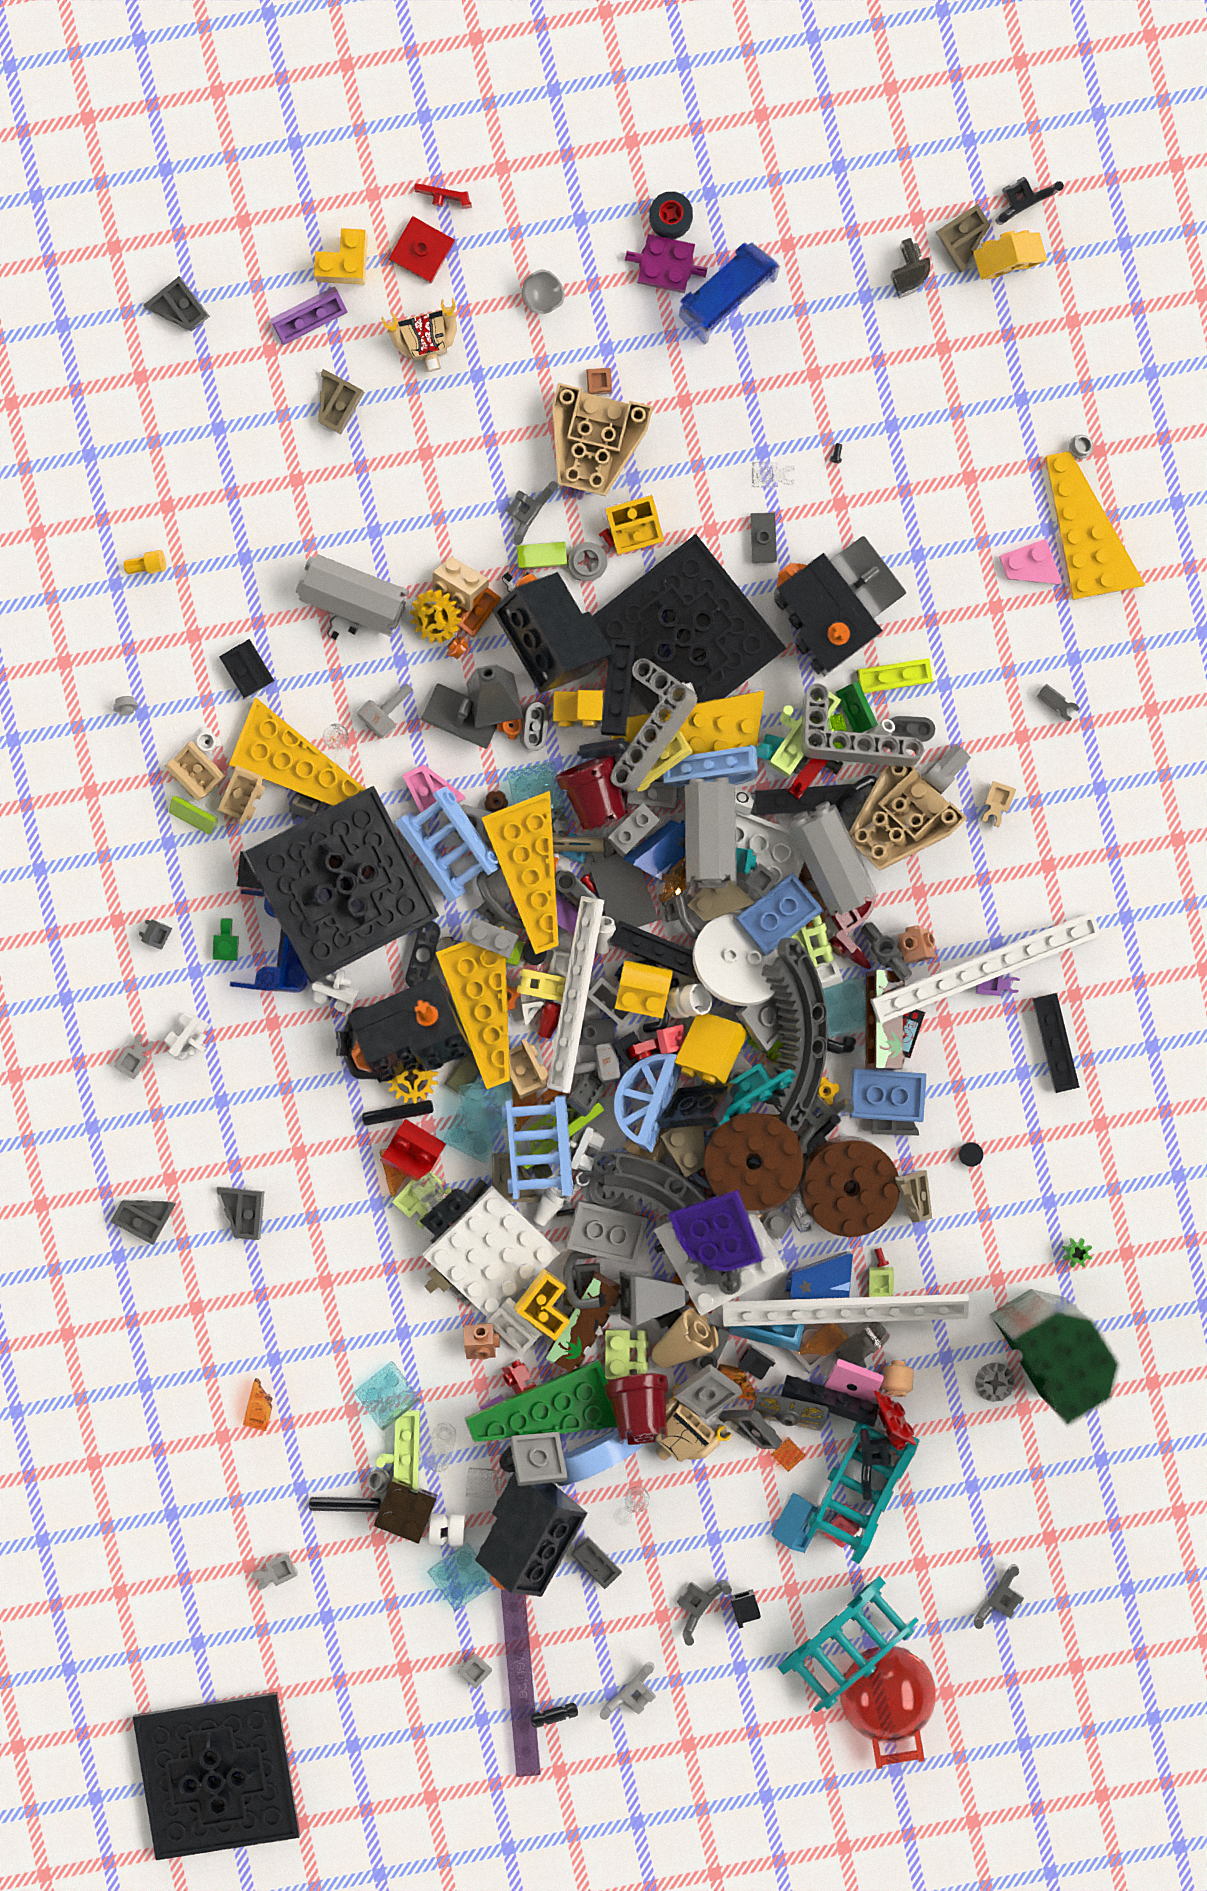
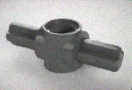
M873 922L865 923L861 931L872 944L870 949L876 955L879 964L885 968L890 967L900 981L908 980L912 975V971L901 959L903 954L897 948L895 940L888 935H882ZM884 949L892 950L888 954L881 953Z

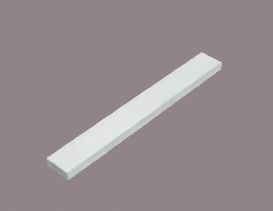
M581 896L547 1084V1088L564 1093H570L604 905V900Z

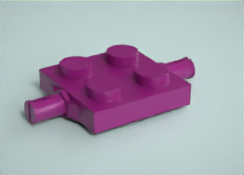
M651 234L647 235L646 244L641 254L627 250L625 261L639 263L638 284L685 293L687 282L691 275L706 278L708 267L694 265L693 254L695 244Z

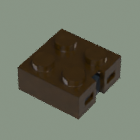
M393 1477L374 1526L419 1544L438 1495L422 1488L417 1491L410 1488V1483Z

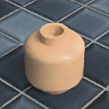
M893 1360L891 1365L883 1367L882 1389L887 1391L888 1396L906 1397L907 1393L913 1390V1369L906 1366L905 1361Z

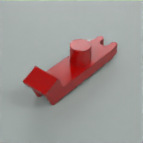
M415 183V192L433 196L432 205L443 207L444 198L461 201L462 209L472 208L468 191L459 192Z
M811 758L787 791L799 799L829 760Z

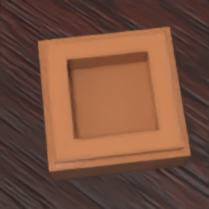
M611 368L586 369L588 394L612 393Z

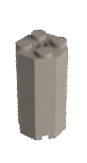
M322 555L309 556L305 565V570H307L305 579H300L296 588V593H298L301 602L392 637L393 632L390 629H396L406 605V602L403 601V595L406 597L409 595L407 589Z
M699 778L690 779V785L685 786L687 886L693 887V882L698 883V888L728 887V882L730 881L732 886L737 885L735 786L729 783L728 778H715L714 782H704V779Z
M826 801L816 806V810L807 813V811H803L795 815L789 829L832 916L835 915L836 910L839 914H844L866 903L865 897L869 895L870 899L876 896V890L836 805H830L829 801Z

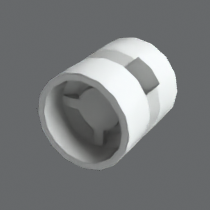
M701 983L670 989L666 1001L669 1014L677 1019L707 1014L712 1006L711 993Z
M431 1513L429 1545L443 1546L445 1542H448L450 1546L463 1547L465 1515L452 1514L447 1518L445 1514ZM448 1527V1533L442 1531V1528Z

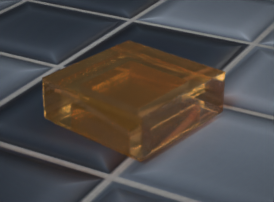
M789 1437L781 1443L778 1449L771 1453L788 1472L806 1456Z

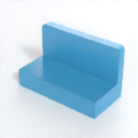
M793 1493L772 1532V1536L788 1548L805 1553L812 1538L807 1537L810 1529L807 1526V1522L811 1514L817 1512L820 1505L810 1503L798 1494Z

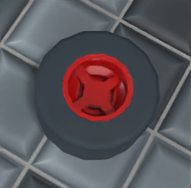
M666 191L652 201L649 209V222L653 231L658 236L677 239L690 229L693 220V208L690 201L683 194L676 191Z

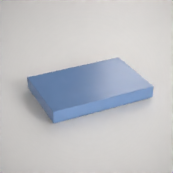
M791 873L771 889L764 898L761 897L736 917V920L762 952L768 956L777 949L778 942L782 938H791L824 910L796 875Z
M853 1069L851 1099L854 1101V1111L850 1113V1118L923 1122L926 1073Z

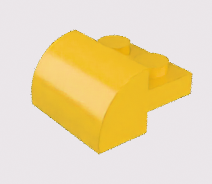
M653 495L605 508L618 555L664 542Z
M625 960L615 1009L663 1019L673 970Z

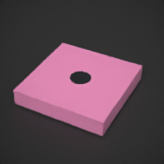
M838 1359L824 1386L872 1402L875 1397L873 1391H878L884 1376Z

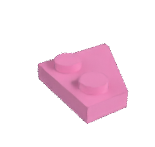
M1046 539L999 556L1007 580L1042 582L1053 585L1062 583Z
M422 765L402 775L420 813L437 802L432 794L444 787H447L454 793L457 803L466 799L465 795L426 765Z

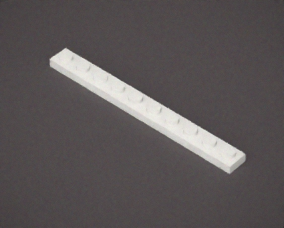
M1089 912L870 1000L878 1022L883 1023L1101 936L1094 913Z
M968 1294L732 1301L723 1304V1326L968 1319L969 1298Z

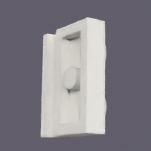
M509 1297L486 1323H493L494 1330L517 1351L523 1354L544 1332L518 1314L514 1308L516 1303Z

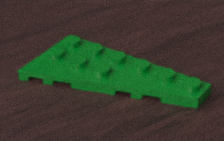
M597 1359L573 1369L572 1372L564 1373L464 1418L474 1442L501 1440L511 1436L551 1432H559L561 1434L579 1432L581 1430L617 1428L612 1402L606 1395L605 1384H607V1380L600 1361Z

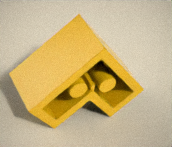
M341 228L340 253L315 251L314 277L317 282L365 285L368 245L366 229Z
M1023 230L1016 234L1015 231L1005 232L1000 235L1001 239L983 242L981 244L982 248L973 251L981 280L996 279L1013 270L1030 269L1048 261L1040 232L1029 233V230Z
M554 691L553 722H558V727H573V723H582L584 728H597V723L602 724L603 691Z
M543 1268L514 1306L516 1312L555 1341L571 1322L566 1314L553 1306L566 1288L564 1283Z

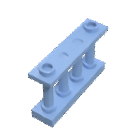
M444 787L432 794L437 802L418 816L411 812L398 819L395 824L450 903L467 892L463 887L466 882L483 870H485L487 875H490L500 869L501 866L497 856L490 851L457 803L454 793L447 787ZM443 809L451 822L432 836H428L422 824ZM457 830L465 842L443 857L436 844ZM471 850L478 863L457 877L450 868V864Z
M566 1095L556 1096L555 1102H551L549 1105L513 1107V1099H507L506 1105H502L503 1120H507L512 1176V1178L508 1179V1192L513 1193V1199L520 1197V1190L543 1188L562 1190V1196L572 1195L573 1179ZM552 1114V1117L556 1116L557 1126H553V1129L515 1131L514 1117ZM554 1139V1141H558L559 1151H555V1153L517 1156L516 1141ZM549 1163L560 1165L561 1175H557V1178L519 1180L518 1166Z

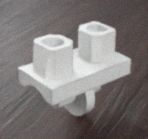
M340 969L338 975L331 973L327 977L313 983V1001L325 1004L328 996L337 999L334 1008L346 1013L350 1005H353L359 990L350 987L351 981L343 978L345 971Z
M184 1013L178 1020V1024L184 1028V1031L180 1036L172 1031L164 1040L170 1048L168 1052L181 1059H184L187 1054L193 1056L197 1049L202 1052L207 1049L202 1042L207 1037L203 1032L209 1025L203 1019Z
M587 1127L580 1143L579 1139L582 1134L579 1132H575L572 1139L569 1138L571 1156L575 1148H577L571 1162V1166L575 1170L593 1171L595 1158L587 1155L590 1146L602 1151L607 1140L597 1133V1129Z

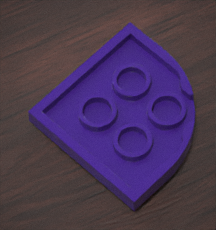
M738 1190L672 1211L668 1214L683 1250L694 1261H699L709 1266L710 1269L731 1271L764 1260Z

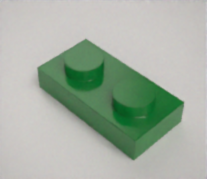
M859 681L836 691L837 697L841 699L840 703L853 732L863 733L878 725Z

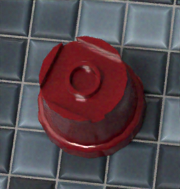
M605 755L586 761L561 772L555 777L560 789L565 790L581 826L585 830L607 824V821L613 818L614 820L619 819L628 813L620 787L614 785L611 781V772L617 764L614 755Z
M657 1373L635 1374L616 1378L605 1384L607 1398L612 1402L621 1444H624L626 1439L628 1440V1445L656 1442L655 1435L661 1434L662 1440L668 1437L665 1393L668 1391V1379L666 1375Z

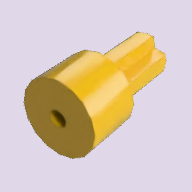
M162 550L145 552L144 557L125 560L124 570L128 574L147 571L148 574L164 572L166 570L164 553Z

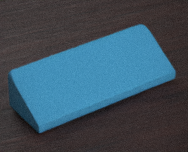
M805 1324L727 1327L731 1335L798 1352Z

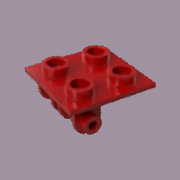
M876 1390L873 1391L880 1405L878 1415L884 1428L887 1429L886 1433L889 1435L892 1447L896 1448V1450H901L907 1442L915 1446L914 1430L904 1418L906 1413L899 1402L892 1401L887 1395L884 1396Z

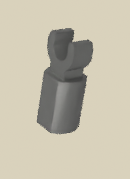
M1047 683L1036 696L1053 710H1059L1061 717L1065 721H1071L1072 719L1066 713L1068 708H1072L1076 712L1080 709L1077 704L1066 702V698Z

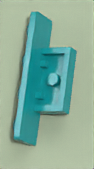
M761 1063L757 1064L729 1082H735L739 1091L723 1116V1120L719 1124L710 1126L714 1128L719 1127L736 1114H745L752 1108L751 1105L758 1100L763 1102L772 1096L771 1092L777 1088L783 1089L792 1084V1079L797 1076L796 1073L788 1069L771 1080L764 1066Z

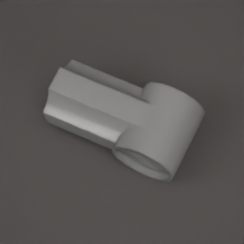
M955 744L939 763L936 762L923 779L937 792L942 794L971 757L963 748Z

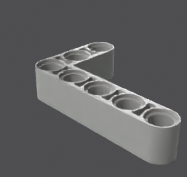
M639 659L634 663L632 667L633 676L663 698L611 772L613 784L627 792H633L640 786L697 703V696L694 691L647 659ZM650 669L649 673L645 676V672ZM667 681V685L662 689L663 684ZM685 693L684 699L680 701V697ZM671 714L670 719L665 722L666 717ZM657 734L656 739L651 742L652 737ZM642 754V759L637 762L638 757ZM628 775V779L623 783L624 777Z
M814 683L809 686L803 699L801 751L806 757L913 767L918 763L924 752V745L916 738L827 730L828 690L820 683ZM810 695H817L821 701L813 700ZM809 718H817L820 723L814 724ZM809 741H816L819 747L811 746ZM833 743H840L843 749L835 748ZM857 745H864L868 751H861ZM881 747L889 748L892 753H885ZM906 749L913 750L916 756L909 755Z

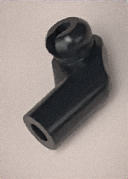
M845 1036L843 1043L828 1038L827 1051L834 1054L851 1053L855 1049L856 1039Z

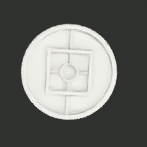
M732 913L719 916L702 929L694 944L693 964L699 980L712 995L729 1004L753 1006L766 1002L773 997L776 991L770 990L771 984L766 983L767 977H763L761 974L765 964L772 965L776 958L779 957L777 949L766 956L736 920V917L740 914Z

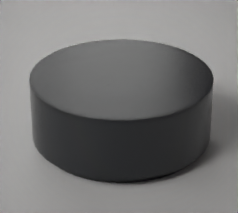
M967 1142L960 1147L958 1156L964 1165L974 1167L981 1163L984 1153L978 1144Z

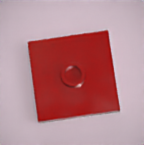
M412 216L389 256V260L432 284L454 245L455 239Z

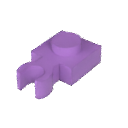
M1003 975L976 985V994L1001 996L1002 989H1006L1011 993H1017L1019 990H1012L1010 982L1013 980L1020 981V979L1017 977L1003 979Z

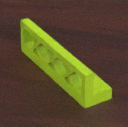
M596 1101L586 1117L580 1113L573 1117L574 1112L578 1111L572 1106L567 1108V1111H570L568 1121L569 1137L604 1111L599 1102ZM552 1114L544 1115L525 1131L537 1130L541 1125L551 1126V1129H553V1126H557L555 1124L556 1116L552 1117L551 1123H547L546 1121L552 1117ZM554 1139L529 1140L532 1141L531 1150L525 1155L548 1154L559 1146L558 1141H554ZM535 1141H536V1142H541V1143L538 1144L536 1147H534V1146H535ZM516 1149V1151H517V1156H521V1154H520V1153L518 1152V1150ZM523 1165V1167H524L526 1170L529 1169L531 1166H533V1165Z

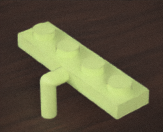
M828 691L829 720L840 704L841 699ZM817 695L813 697V700L821 701ZM789 705L784 707L780 716V722L789 727L791 731L768 764L788 778L804 756L801 751L802 715L798 721L791 718L793 708ZM809 718L814 724L820 723L817 718ZM810 740L809 744L812 745L814 741Z
M396 1409L394 1454L381 1453L378 1455L375 1463L380 1468L385 1463H394V1478L410 1483V1488L418 1491L420 1410Z

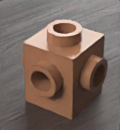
M919 925L905 928V933L898 934V949L903 954L905 963H918L936 957L933 947L935 940L929 929L920 928Z
M493 1323L464 1325L466 1359L484 1360L496 1357V1348H500L499 1333H495Z

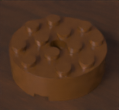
M745 1113L732 1117L728 1122L716 1129L707 1144L704 1158L706 1181L715 1197L738 1190L747 1214L761 1215L772 1212L789 1201L798 1188L803 1171V1153L800 1143L786 1124L770 1115ZM755 1159L759 1161L760 1168L757 1170L749 1169L746 1165L748 1160Z
M840 1136L823 1142L810 1153L803 1167L799 1192L806 1211L823 1229L838 1236L859 1237L880 1228L893 1214L900 1196V1190L895 1179L899 1175L889 1156L872 1142L855 1136ZM853 1180L854 1187L849 1192L844 1191L845 1183Z

